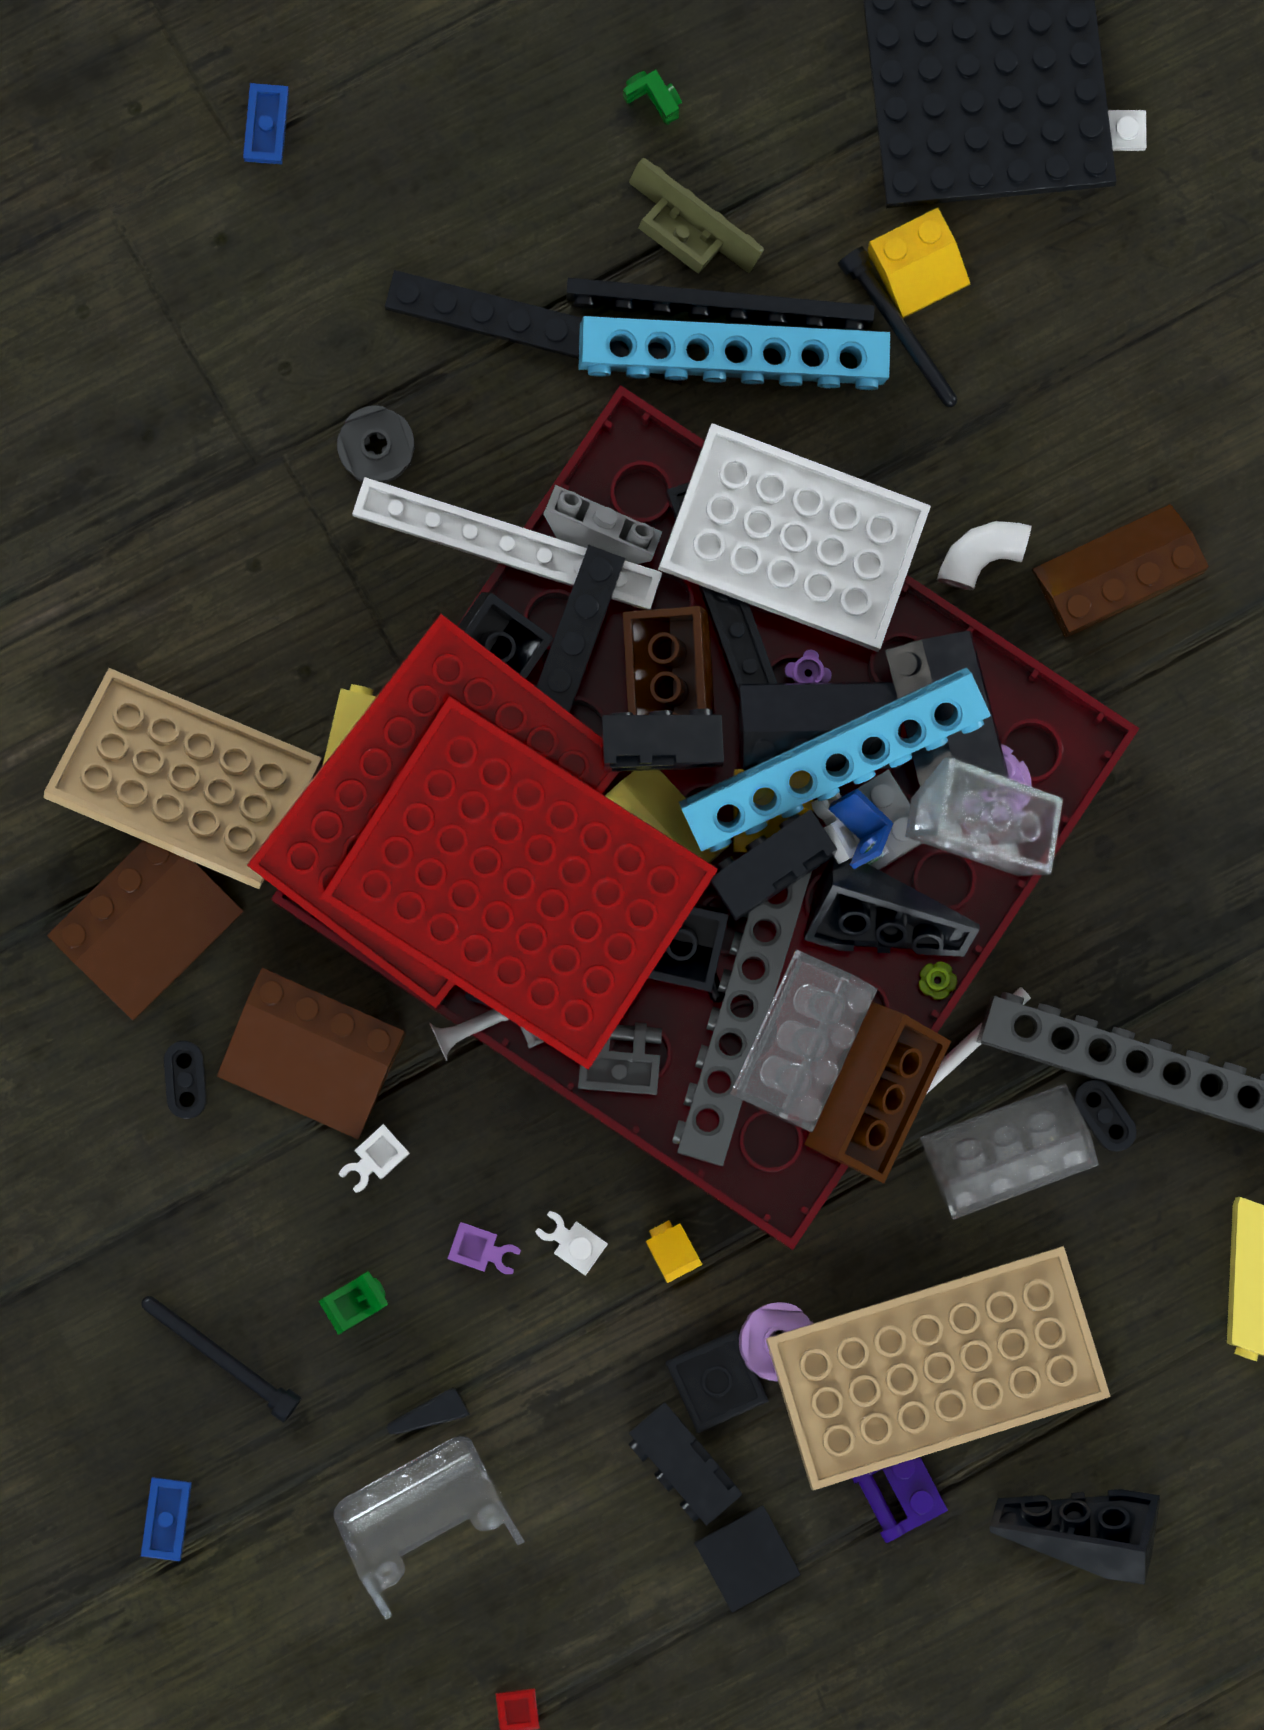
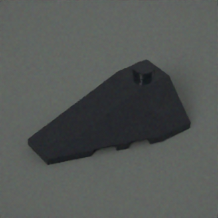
M835 856L829 860L817 884L803 940L839 951H854V946L877 947V953H890L891 948L913 949L919 955L965 956L980 930V924L871 865L863 864L853 869L850 866L852 859H848L841 864H838Z
M1118 1489L1108 1490V1496L1085 1497L1084 1492L1071 1493L1070 1499L1050 1500L1045 1495L998 1498L990 1524V1532L1101 1577L1145 1585L1152 1558L1160 1495Z

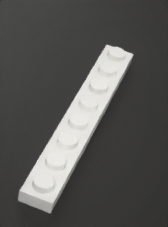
M364 477L352 513L353 517L572 587L587 550L585 547ZM625 561L611 599L644 610H651L662 572Z

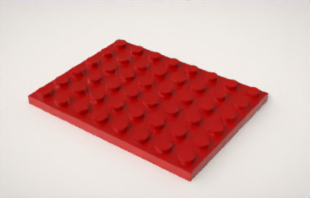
M441 613L247 863L249 868L434 1008H437L455 985L454 983L320 897L448 697L451 696L601 794H603L619 773L604 772L603 740L601 736Z
M449 696L320 898L589 1070L718 868Z

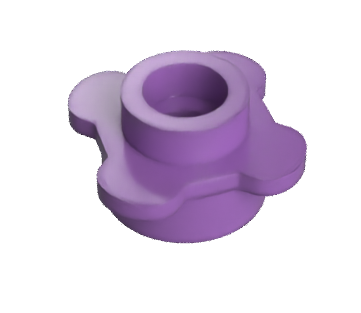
M806 650L803 657L795 663H788L785 667L786 676L792 678L795 683H828L832 676L830 669L824 668L819 660V654L815 650ZM807 669L812 671V675L809 677L804 674Z

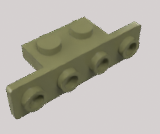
M642 158L638 162L629 183L656 203L642 219L638 229L698 274L718 252H721L748 273L755 268L764 248L753 237L738 229L725 219L721 213L713 210L697 198L693 192L684 188L665 174L660 167L652 164L646 158Z

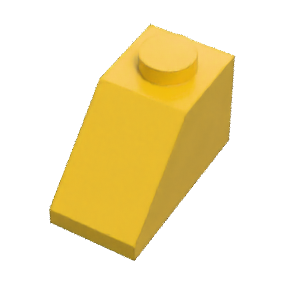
M670 1220L649 1230L652 1238L645 1242L666 1283L702 1265L680 1223L673 1227Z

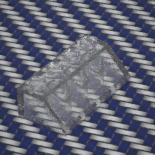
M947 757L941 761L911 798L905 837L1016 876L1050 875L1063 798Z
M796 950L730 1094L784 1122L813 1132L878 988L846 971Z
M1066 1084L920 1137L938 1188L953 1220L1099 1165L1090 1131Z

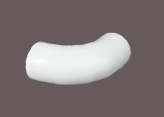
M994 521L970 529L951 545L940 567L937 580L955 588L974 590L981 570L989 562L998 559L1022 562L1032 526L1022 523Z

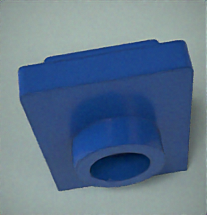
M855 789L833 801L829 806V810L860 839L850 866L856 869L880 856L893 822L859 789ZM876 841L875 845L865 853L866 849Z

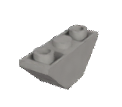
M555 485L543 514L557 539L585 548L591 545L626 558L625 561L635 564L652 560L662 531L650 527L643 522L634 520Z

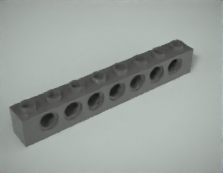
M811 872L785 889L787 899L783 903L776 905L766 901L744 915L743 917L748 918L744 933L735 932L729 954L736 956L732 971L724 969L718 992L725 994L721 1009L712 1008L706 1028L707 1030L714 1031L709 1046L701 1044L695 1067L702 1069L698 1084L692 1082L689 1084L683 1104L691 1107L686 1122L678 1121L672 1143L679 1145L678 1154L721 1167L724 1164ZM761 921L770 922L776 930L774 939L769 942L757 940L753 934L754 926ZM748 959H757L764 966V975L757 980H750L743 975L742 964ZM744 996L750 999L753 1004V1012L745 1018L735 1016L730 1009L731 1001L734 998ZM726 1034L738 1036L742 1043L741 1051L733 1056L722 1053L719 1048V1040L722 1036ZM717 1071L724 1072L730 1079V1088L722 1094L712 1092L707 1084L708 1077ZM710 1109L718 1115L719 1125L715 1130L705 1132L697 1126L696 1116L700 1111Z
M1002 992L1000 997L993 996L989 999L976 1041L978 1043L1264 1133V1074H1261L1260 1079L1245 1075L1246 1068L1224 1062L1223 1068L1208 1063L1209 1056L1187 1050L1186 1056L1171 1052L1173 1045L1150 1038L1149 1044L1134 1040V1032L1122 1028L1113 1027L1112 1032L1097 1028L1098 1021L1084 1016L1076 1015L1074 1021L1060 1017V1009L1039 1003L1037 1009L1023 1005V997L1011 993ZM1019 1016L1029 1018L1033 1024V1032L1028 1038H1022L1015 1032L1014 1023ZM1056 1028H1063L1070 1035L1069 1046L1064 1050L1056 1048L1052 1043L1051 1036ZM1095 1039L1102 1041L1107 1047V1055L1101 1062L1095 1061L1089 1054V1045ZM1132 1051L1140 1053L1144 1059V1067L1139 1073L1131 1072L1126 1066L1127 1055ZM1168 1063L1176 1064L1181 1071V1078L1175 1085L1167 1083L1163 1077V1070ZM1207 1074L1213 1076L1218 1083V1090L1212 1097L1206 1096L1200 1088V1082ZM1244 1086L1249 1087L1255 1095V1101L1248 1109L1242 1107L1237 1099L1239 1090Z

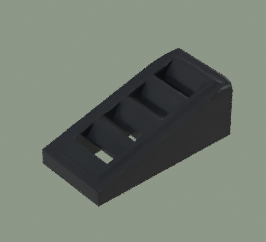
M452 1387L388 1423L386 1428L389 1434H400L464 1418L470 1415V1411L457 1388Z

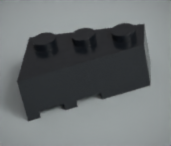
M713 709L689 710V715H673V711L669 710L649 712V715H633L631 712L602 715L604 772L723 767L722 715H713Z
M665 1401L629 1432L633 1440L628 1445L643 1462L648 1457L659 1469L654 1473L656 1478L668 1492L673 1488L679 1492L684 1498L680 1506L694 1522L700 1518L707 1526L743 1495L740 1489Z

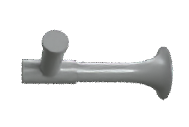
M492 1009L452 1027L438 1028L434 1027L431 1023L430 1026L447 1061V1054L456 1043L509 1019ZM521 1027L528 1043V1048L544 1042Z

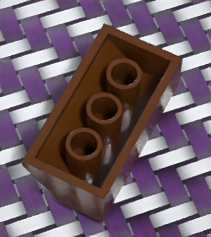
M1169 504L1033 568L1032 572L1066 639L1204 574L1209 566L1192 531L1173 506Z
M701 606L623 612L628 712L633 713V715H649V712L669 710L673 711V715H689V710L713 709L714 715L709 612ZM703 768L664 769V770H689V769H703Z
M871 1002L804 1145L864 1175L885 1183L951 1041L903 1013Z

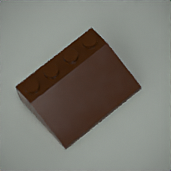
M143 840L47 936L134 1021L244 911L195 862Z
M261 968L246 1001L217 1077L359 1140L407 1033L276 973Z

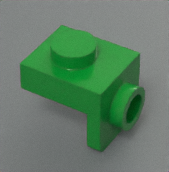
M657 70L649 74L645 71L639 72L626 81L627 86L623 89V98L627 104L647 93L665 125L679 118L678 105L682 103L680 96L671 83L668 85L664 84Z
M368 1271L318 1301L338 1335L388 1305L382 1284L376 1278H373Z

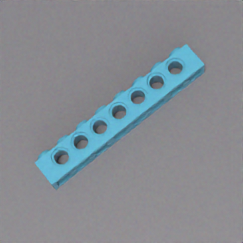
M584 316L580 323L578 370H588V375L606 377L611 375V371L626 372V377L643 379L649 378V373L665 374V379L681 381L687 380L688 375L703 376V381L714 383L725 382L726 377L741 378V383L763 384L764 379L779 380V384L782 386H801L802 381L817 382V386L821 388H839L840 383H852L859 390H876L878 385H883L889 379L890 332ZM616 340L623 341L629 348V355L625 357L615 356L610 350V343ZM654 342L661 343L667 350V357L664 359L652 357L648 351V345ZM692 344L701 346L705 351V359L702 361L692 360L687 354V346ZM730 346L739 348L743 353L744 360L740 363L729 361L725 355V348ZM768 348L777 350L782 358L781 364H769L764 359L763 351ZM805 350L815 352L820 360L819 366H807L802 360V352ZM843 352L853 354L857 359V368L848 369L844 367L840 362V354Z
M966 667L679 801V804L700 850L704 851L709 848L710 852L718 851L732 843L731 837L744 831L746 835L757 833L768 826V820L780 814L782 818L793 816L804 809L802 804L815 798L818 801L827 800L840 792L838 787L851 781L854 784L866 782L876 775L874 770L887 764L891 768L900 766L912 759L911 753L925 747L927 751L933 750L947 743V736L960 730L963 734L975 731L984 725L983 719L991 715L972 673ZM942 703H951L954 706L951 718L946 721L936 720L934 717L935 709ZM906 720L917 721L918 729L912 737L902 738L898 735V728L902 722ZM869 737H878L882 740L881 749L873 755L864 754L862 752L863 742ZM833 754H842L846 757L844 767L836 772L827 770V759ZM806 771L810 774V780L805 787L797 789L789 785V780L793 773ZM764 787L772 789L774 797L770 803L758 805L753 802V796L758 789ZM727 804L736 806L738 814L734 820L722 822L717 818L718 810L722 806Z

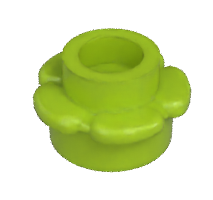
M939 961L934 965L929 963L920 971V990L924 995L930 996L935 1000L947 998L949 992L954 991L957 986V976L952 973V967L945 962ZM940 977L941 983L936 984L934 978Z

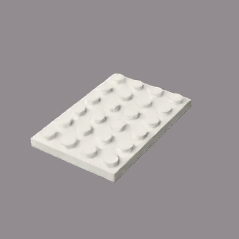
M712 423L658 570L878 652L881 649L931 506Z

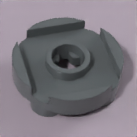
M382 406L363 407L352 413L341 428L337 439L338 454L344 468L359 482H363L364 477L382 483L393 481L401 476L412 463L415 449L412 430L405 418L392 410ZM377 435L379 440L387 441V445L382 447L381 454L375 455L373 451H366L365 446L370 444L369 437Z

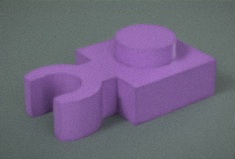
M460 1222L448 1259L484 1272L488 1261L495 1263L496 1268L500 1272L513 1274L514 1269L506 1267L502 1263V1257L506 1252L520 1255L521 1250L509 1244L501 1247L494 1246L497 1234Z

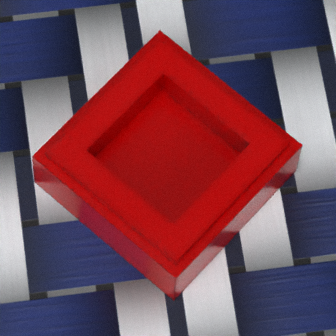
M535 1688L496 1693L500 1730H534L540 1728Z

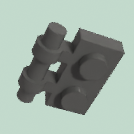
M635 1022V1026L617 1025L590 1069L588 1070L580 1065L578 1089L657 1095L660 1055L645 1054V1043L661 1044L662 1028L647 1027V1023ZM610 1040L634 1042L633 1053L609 1051Z

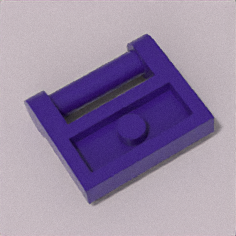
M920 1457L852 1478L854 1484L859 1483L883 1529L880 1534L885 1543L948 1511ZM880 1470H883L907 1517L899 1522H896L872 1476Z

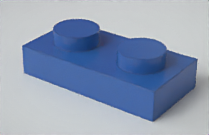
M250 83L243 154L244 162L282 165L289 99L288 86Z
M157 1477L151 1478L141 1550L142 1557L181 1561L192 1482Z

